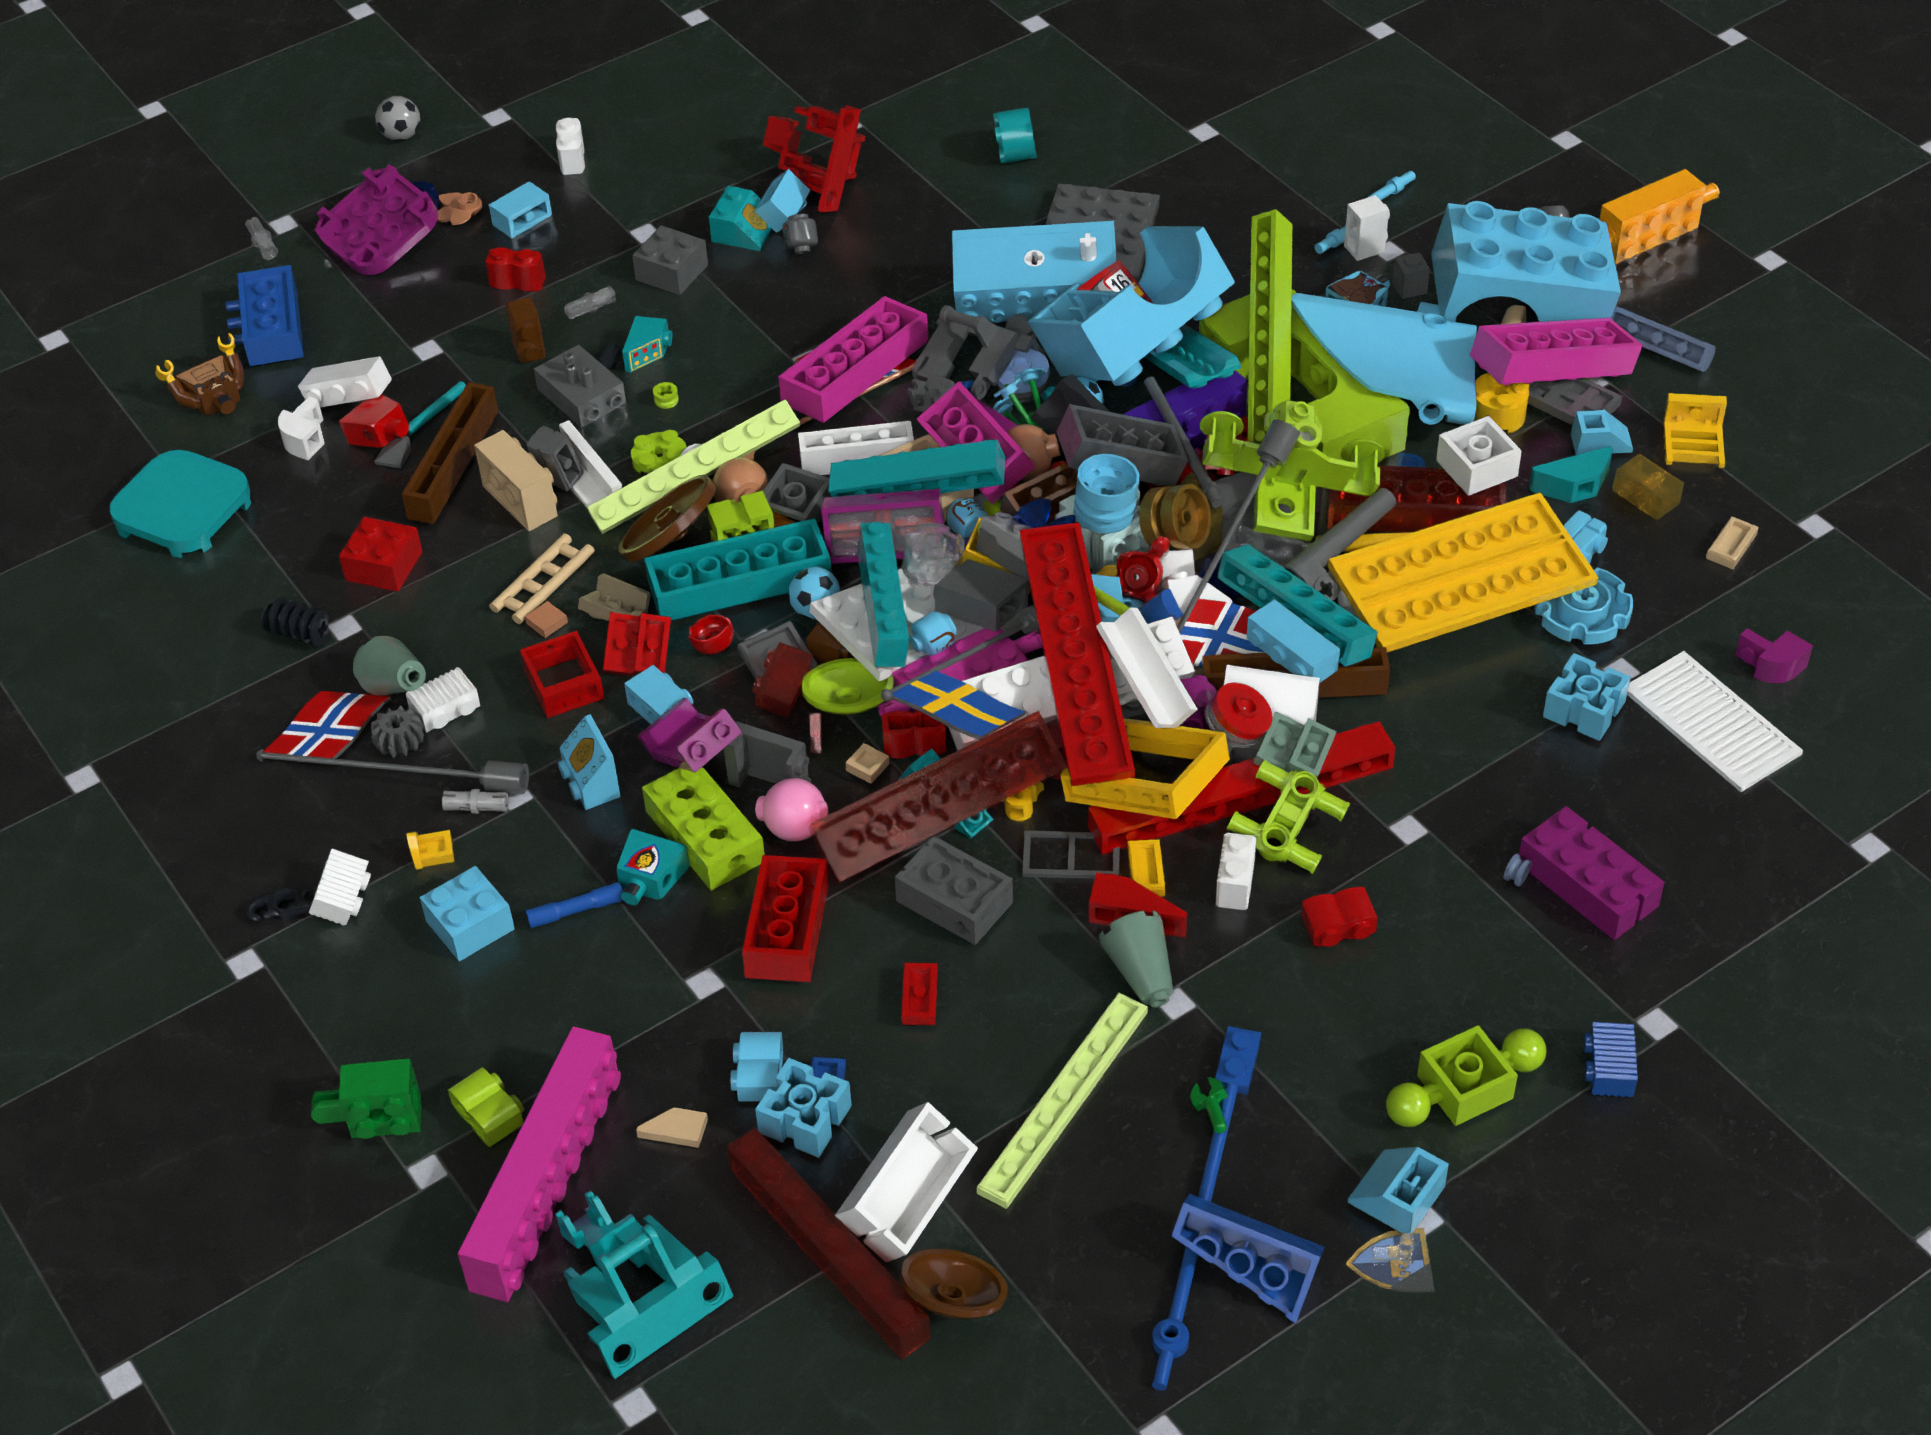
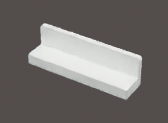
M569 420L559 424L560 432L567 435L583 469V475L571 489L586 508L622 488L621 482Z
M1130 607L1115 622H1100L1096 625L1097 630L1154 727L1177 728L1198 710L1138 608Z

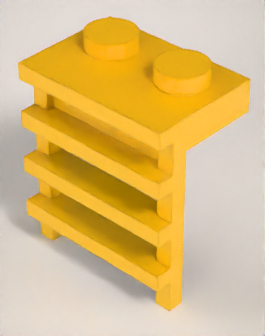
M1668 393L1663 418L1666 465H1672V462L1718 464V468L1725 467L1722 424L1727 406L1726 396Z

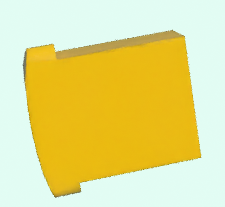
M450 830L418 835L416 831L406 833L416 870L427 866L455 862Z

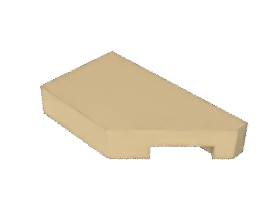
M674 1107L638 1126L636 1130L637 1137L699 1148L708 1116L705 1112Z

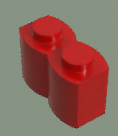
M498 247L490 249L485 261L490 286L496 289L507 290L516 288L529 292L539 291L542 289L546 279L542 254L530 249L514 251Z
M919 710L914 713L892 711L882 715L884 753L889 758H907L915 754L922 756L931 748L937 755L947 752L945 725Z
M1365 887L1347 888L1335 894H1321L1302 901L1301 916L1313 946L1331 947L1343 939H1365L1376 932L1377 915Z

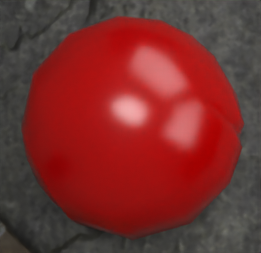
M707 615L689 627L688 638L694 649L702 654L715 655L724 652L730 646L734 635L733 625L728 617Z

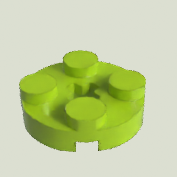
M675 430L639 435L634 439V446L631 449L633 467L640 474V470L649 474L680 457L687 448L686 443L678 437V433Z

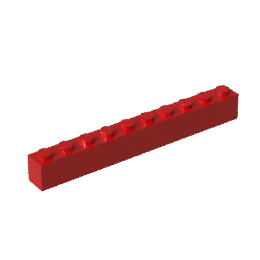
M1380 721L1336 733L1317 777L1319 783L1324 785L1323 787L1328 788L1393 768L1396 747ZM1254 758L1246 759L1242 762L1223 767L1177 819L1090 806L1088 807V828L1093 833L1094 840L1101 854L1104 855L1113 852L1114 848L1120 847V850L1127 848V841L1154 840L1231 817L1236 811L1241 814L1277 803L1281 796V790L1261 779L1255 778L1260 766L1252 763ZM1296 787V790L1301 794L1310 793L1306 787Z

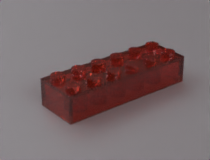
M1377 465V467H1380V485L1376 491L1380 488L1388 489L1396 499V506L1367 531L1416 532L1505 504L1506 483L1502 482L1468 496L1444 468ZM1327 488V529L1333 527L1368 499L1369 496Z

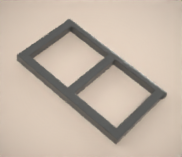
M1028 830L1023 832V877L1095 879L1096 872L1119 875L1120 847L1113 849V871L1074 870L1075 838L1094 839L1092 832ZM1031 837L1069 838L1068 870L1029 869Z

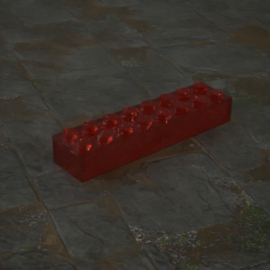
M1037 711L811 823L808 829L823 859H827V867L836 885H839L929 840L932 836H937L1061 774L1067 769V764L1040 712Z

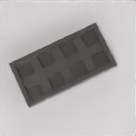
M1576 378V380L1561 379L1553 382L1534 381L1529 384L1528 404L1572 426L1577 411L1605 410L1612 414L1621 405L1622 401L1621 395L1586 378Z

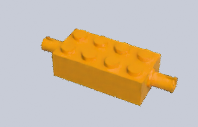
M1684 169L1603 204L1600 221L1607 223L1615 264L1698 228L1702 205L1719 198L1720 191L1715 183L1705 185L1688 170Z

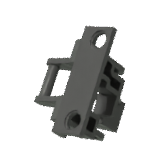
M945 305L941 309L940 317L936 322L938 325L936 331L914 364L912 371L914 388H908V395L913 409L924 413L955 385L952 380H949L955 369L952 362L968 334L978 337L983 346L969 368V372L976 378L971 388V394L979 400L984 398L991 385H997L1016 350L1027 353L1029 349L1041 352L1043 355L1046 352L1032 336L996 326L984 316L978 315L974 317Z

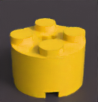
M1489 372L1475 380L1476 412L1474 421L1490 416L1502 430H1508V433L1521 428L1526 417L1529 384L1521 382L1502 385L1496 382Z

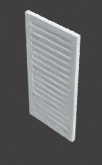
M1685 651L1629 683L1627 695L1740 792L1745 791V789L1803 753L1799 746Z

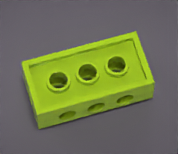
M703 767L695 773L678 768L642 787L646 812L669 840L687 845L690 866L711 891L761 864L762 855H765L762 836Z

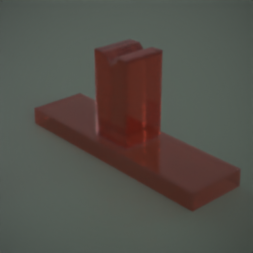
M809 713L810 753H821L820 713Z

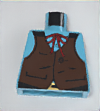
M1357 271L1328 285L1325 297L1386 307L1390 282L1385 275L1380 274L1376 278H1372L1362 271Z

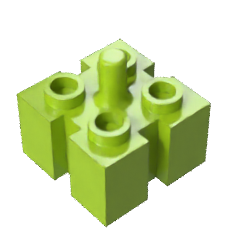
M763 490L740 496L741 500L737 503L735 500L728 499L707 505L708 519L712 528L710 530L711 542L774 528L773 512Z

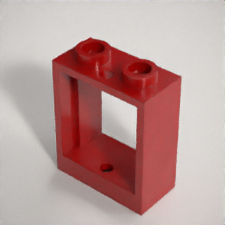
M577 630L520 649L525 674L547 718L605 699L601 677ZM576 658L584 675L544 688L537 671Z

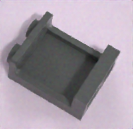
M738 721L736 722L742 733L724 748L729 785L740 788L748 775L775 784L789 778H800L811 783V778L808 777L809 758L806 757L804 742Z

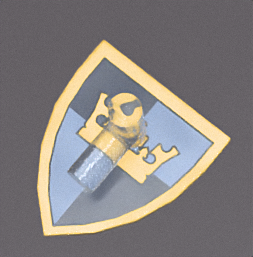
M1416 1228L1412 1234L1401 1233L1395 1230L1374 1237L1358 1248L1346 1263L1359 1276L1379 1287L1410 1293L1435 1291L1424 1228Z

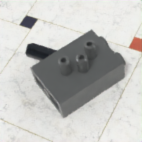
M610 342L596 360L578 344L534 368L537 389L582 428L626 404L623 382L609 371L621 353V349L616 346V343Z

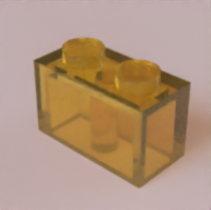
M1639 453L1616 469L1613 491L1658 520L1680 504L1684 482Z

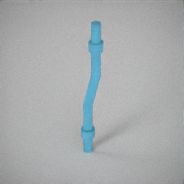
M1408 171L1400 177L1396 176L1387 181L1386 186L1368 197L1376 195L1381 201L1391 194L1399 193L1404 189L1405 185L1415 180V173ZM1346 226L1340 230L1335 229L1328 233L1324 240L1314 246L1315 251L1321 254L1331 247L1335 248L1344 243Z

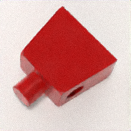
M382 394L378 398L364 400L339 421L348 444L382 448L397 436H406L409 431V424L401 405Z

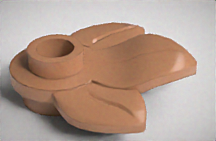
M471 192L439 195V201L444 207L438 211L437 221H450L452 225L463 224L482 209V201L475 193Z

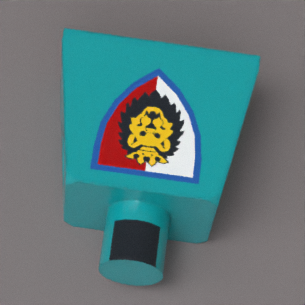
M631 829L616 870L621 888L624 889L621 893V898L630 905H637L642 896L656 900L662 899L690 866L687 845Z

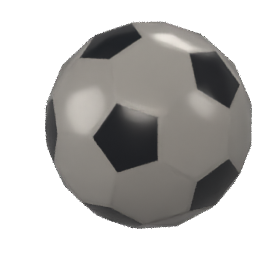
M392 96L383 100L375 114L376 125L379 131L386 138L393 141H403L411 138L418 131L420 125V113L417 106L410 99L403 96Z

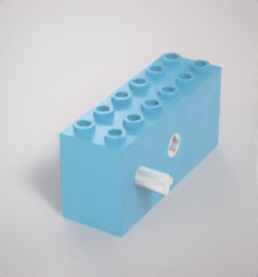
M1114 221L952 231L953 284L956 311L974 317L978 315L984 316L993 323L1008 321L1015 314L1026 315L1031 319L1075 283L1082 286L1092 277L1116 262Z

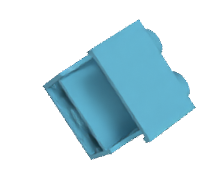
M1472 201L1467 205L1447 204L1431 256L1440 315L1446 317L1448 321L1454 322L1457 315L1468 305L1478 300L1495 296L1512 297L1525 302L1535 311L1538 322L1611 318L1621 290L1606 222H1601L1598 218L1588 214H1578L1573 218L1551 216L1540 209L1531 207L1524 208L1520 212L1495 209L1490 204L1481 201Z
M1147 226L1139 232L1144 242L1146 261L1144 272L1138 284L1153 303L1142 299L1130 285H1127L1119 292L1077 290L1080 285L1075 283L1027 321L1060 376L1073 374L1074 376L1091 378L1095 382L1098 380L1112 381L1115 386L1125 384L1141 373L1143 367L1139 360L1153 350L1155 353H1160L1176 345L1183 337L1179 328L1192 317L1194 320H1202L1221 308L1223 302L1219 295L1232 286L1235 281L1204 227Z

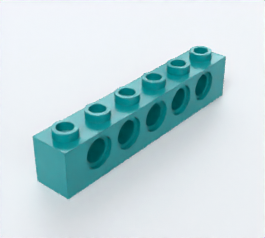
M1247 544L1223 553L1217 578L1260 608L1275 599L1340 648L1339 663L1345 667L1371 658L1378 633L1375 629L1251 545Z

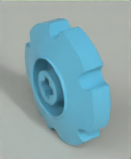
M1596 568L1594 571L1599 578L1595 586L1534 605V611L1536 615L1543 616L1541 625L1552 635L1570 642L1572 639H1580L1583 644L1607 642L1616 638L1618 629H1626L1631 619L1633 598L1631 594L1624 592L1625 583L1614 574Z

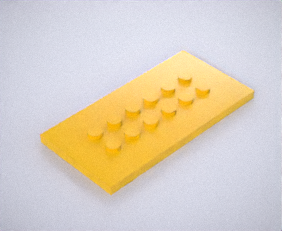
M1541 492L1330 558L1328 561L1329 570L1360 620L1378 632L1375 640L1376 646L1386 647L1387 652L1595 586L1599 578Z

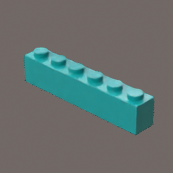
M995 439L831 463L828 491L831 497L930 489H941V493L1004 485L1005 455L998 440Z
M860 523L857 553L875 667H905L909 634L890 523Z

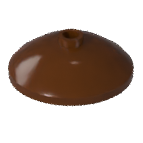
M926 1249L918 1251L905 1259L900 1272L901 1284L908 1295L923 1308L946 1318L964 1320L983 1318L1002 1308L1007 1298V1283L997 1269L976 1256L956 1250Z

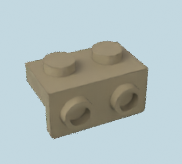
M603 573L598 576L596 590L579 598L578 609L589 613L593 618L606 621L609 619L610 612L640 616L641 613L648 614L650 592Z

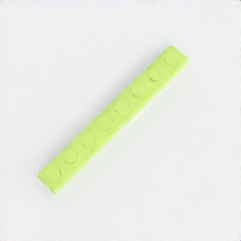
M785 399L588 506V512L600 532L604 534L646 511L679 484L698 475H712L726 461L734 458H743L800 426V421Z

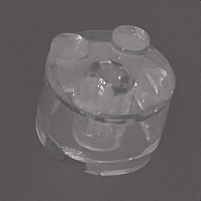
M939 523L920 524L912 533L909 531L905 538L902 571L908 578L909 585L914 588H935L939 581L962 564L965 547L962 535L957 532L956 536L950 532V527Z

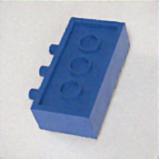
M291 265L237 273L239 300L227 301L226 309L227 312L240 310L241 316L228 318L227 324L229 329L242 327V334H236L233 337L235 346L244 344L249 365H264L272 362L303 358L298 293Z

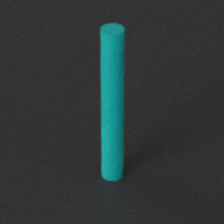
M459 381L408 423L409 431L407 436L414 434L459 397L466 384Z

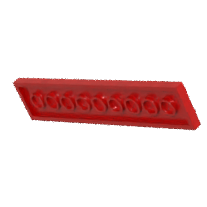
M1080 522L1020 530V542L1071 786L1135 778L1134 763L1108 647L1096 628V625L1102 622Z

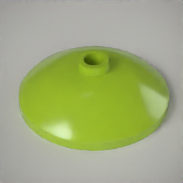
M856 658L837 659L823 663L809 671L802 681V693L808 703L821 711L841 715L857 714L879 706L885 701L881 698L882 690L894 688L893 676L878 681Z

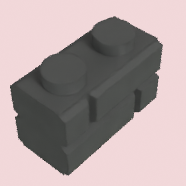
M542 426L530 437L527 442V448L534 455L537 463L543 468L549 469L554 479L552 485H556L557 488L565 491L571 490L583 475V469L567 435L558 431L554 432L553 429Z

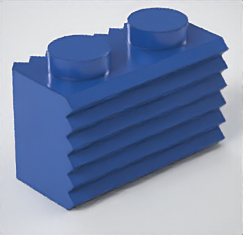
M1592 1021L1590 1033H1584L1583 1053H1590V1061L1585 1062L1584 1078L1585 1081L1591 1082L1593 1095L1600 1094L1603 1096L1606 1094L1607 1096L1614 1095L1615 1097L1620 1095L1621 1097L1628 1096L1629 1098L1634 1096L1638 1080L1634 1024Z

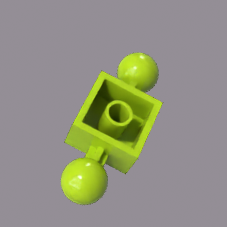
M1475 1026L1420 1052L1417 1077L1424 1086L1421 1087L1410 1082L1395 1086L1389 1092L1386 1099L1387 1113L1396 1124L1403 1127H1415L1426 1120L1430 1113L1431 1105L1438 1103L1452 1123L1457 1126L1512 1100L1518 1077L1515 1071L1531 1072L1539 1068L1546 1057V1044L1537 1032L1521 1028L1507 1035L1503 1042L1502 1050L1499 1051L1480 1026Z

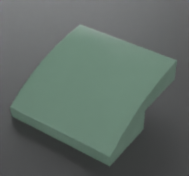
M1275 712L1272 724L1266 731L1252 763L1261 766L1263 761L1267 760V762L1289 773L1291 770L1298 772L1307 771L1318 777L1336 731L1309 718L1305 725Z

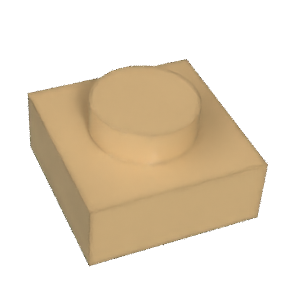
M863 743L845 762L846 771L872 783L889 765V756Z

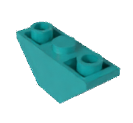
M1611 446L1534 466L1531 471L1529 489L1531 492H1541L1544 496L1568 503L1595 497L1609 472L1613 449Z

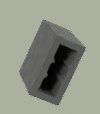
M967 559L935 585L933 591L935 611L943 614L946 613L948 616L996 632L1023 608L1028 606V579Z

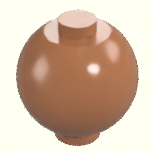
M1022 424L1006 432L1035 465L1020 481H1029L1041 473L1047 472L1051 467L1052 458L1061 456L1056 435H1047L1041 428L1035 425Z
M730 459L717 469L712 482L716 486L714 498L717 502L728 499L735 500L736 503L740 502V496L765 489L769 483L767 474L757 462L751 459Z

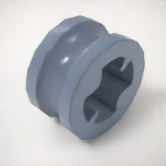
M1515 854L1505 869L1504 880L1509 881L1512 879L1516 886H1521L1530 872L1532 861L1529 859L1523 861L1521 855Z

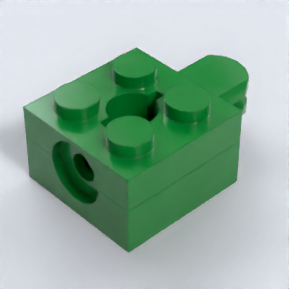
M399 1059L341 1065L339 1089L316 1091L312 1095L311 1118L320 1124L346 1121L351 1138L369 1139L374 1136L406 1135L408 1133L421 1132L422 1097L411 1060Z

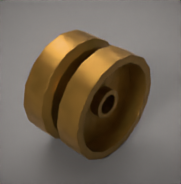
M1194 484L1151 488L1145 493L1139 511L1140 529L1144 540L1150 547L1153 541L1162 535L1170 541L1169 551L1199 548L1206 542L1210 533L1212 521L1210 505L1201 488Z

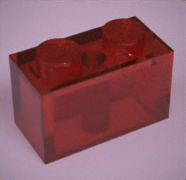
M779 642L775 652L769 651L766 657L764 668L767 670L764 677L758 676L753 686L752 692L756 694L755 706L789 719L802 690V681L811 670L813 655Z

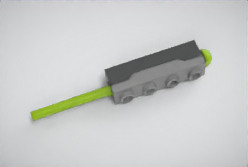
M998 512L995 513V516L982 517L977 526L979 535L976 550L1013 574L1028 579L1020 542V530L1030 529V527L1016 522L1007 513ZM1094 586L1097 602L1121 616L1130 608Z

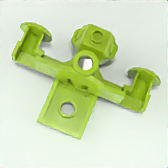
M1286 400L1275 406L1273 411L1266 413L1264 416V430L1267 432L1273 420L1278 419L1295 427L1300 432V435L1283 466L1277 465L1276 468L1269 467L1255 492L1253 531L1311 542L1314 537L1316 486L1370 497L1380 485V467H1377V463L1383 460L1385 451L1379 443L1373 440L1356 439L1343 446L1341 450L1343 460L1329 458L1317 449L1322 439V424L1319 422L1315 406L1303 401ZM1216 411L1204 416L1199 426L1201 431L1209 437L1203 446L1202 464L1255 474L1257 478L1263 466V463L1259 460L1260 456L1257 454L1260 444L1235 439L1244 429L1242 420L1237 415L1226 411ZM1278 504L1287 505L1291 509V513L1281 511Z

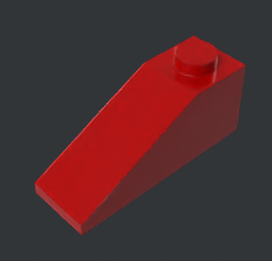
M1096 872L1089 900V923L1109 926L1113 921L1128 914L1144 911L1146 916H1153L1152 911H1156L1163 921L1165 935L1186 937V911L1129 877Z

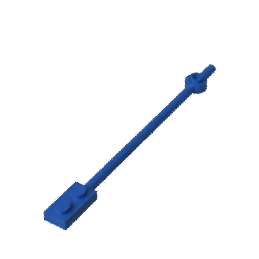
M1231 1026L1227 1028L1215 1079L1221 1081L1228 1094V1097L1221 1100L1220 1103L1227 1129L1221 1134L1213 1131L1198 1193L1199 1198L1209 1202L1212 1200L1237 1093L1248 1095L1260 1046L1261 1032ZM1186 1246L1168 1319L1160 1321L1154 1327L1152 1333V1345L1156 1353L1159 1354L1152 1387L1160 1391L1167 1388L1173 1359L1182 1356L1189 1346V1331L1182 1321L1198 1254ZM1174 1333L1177 1336L1169 1338L1165 1334Z

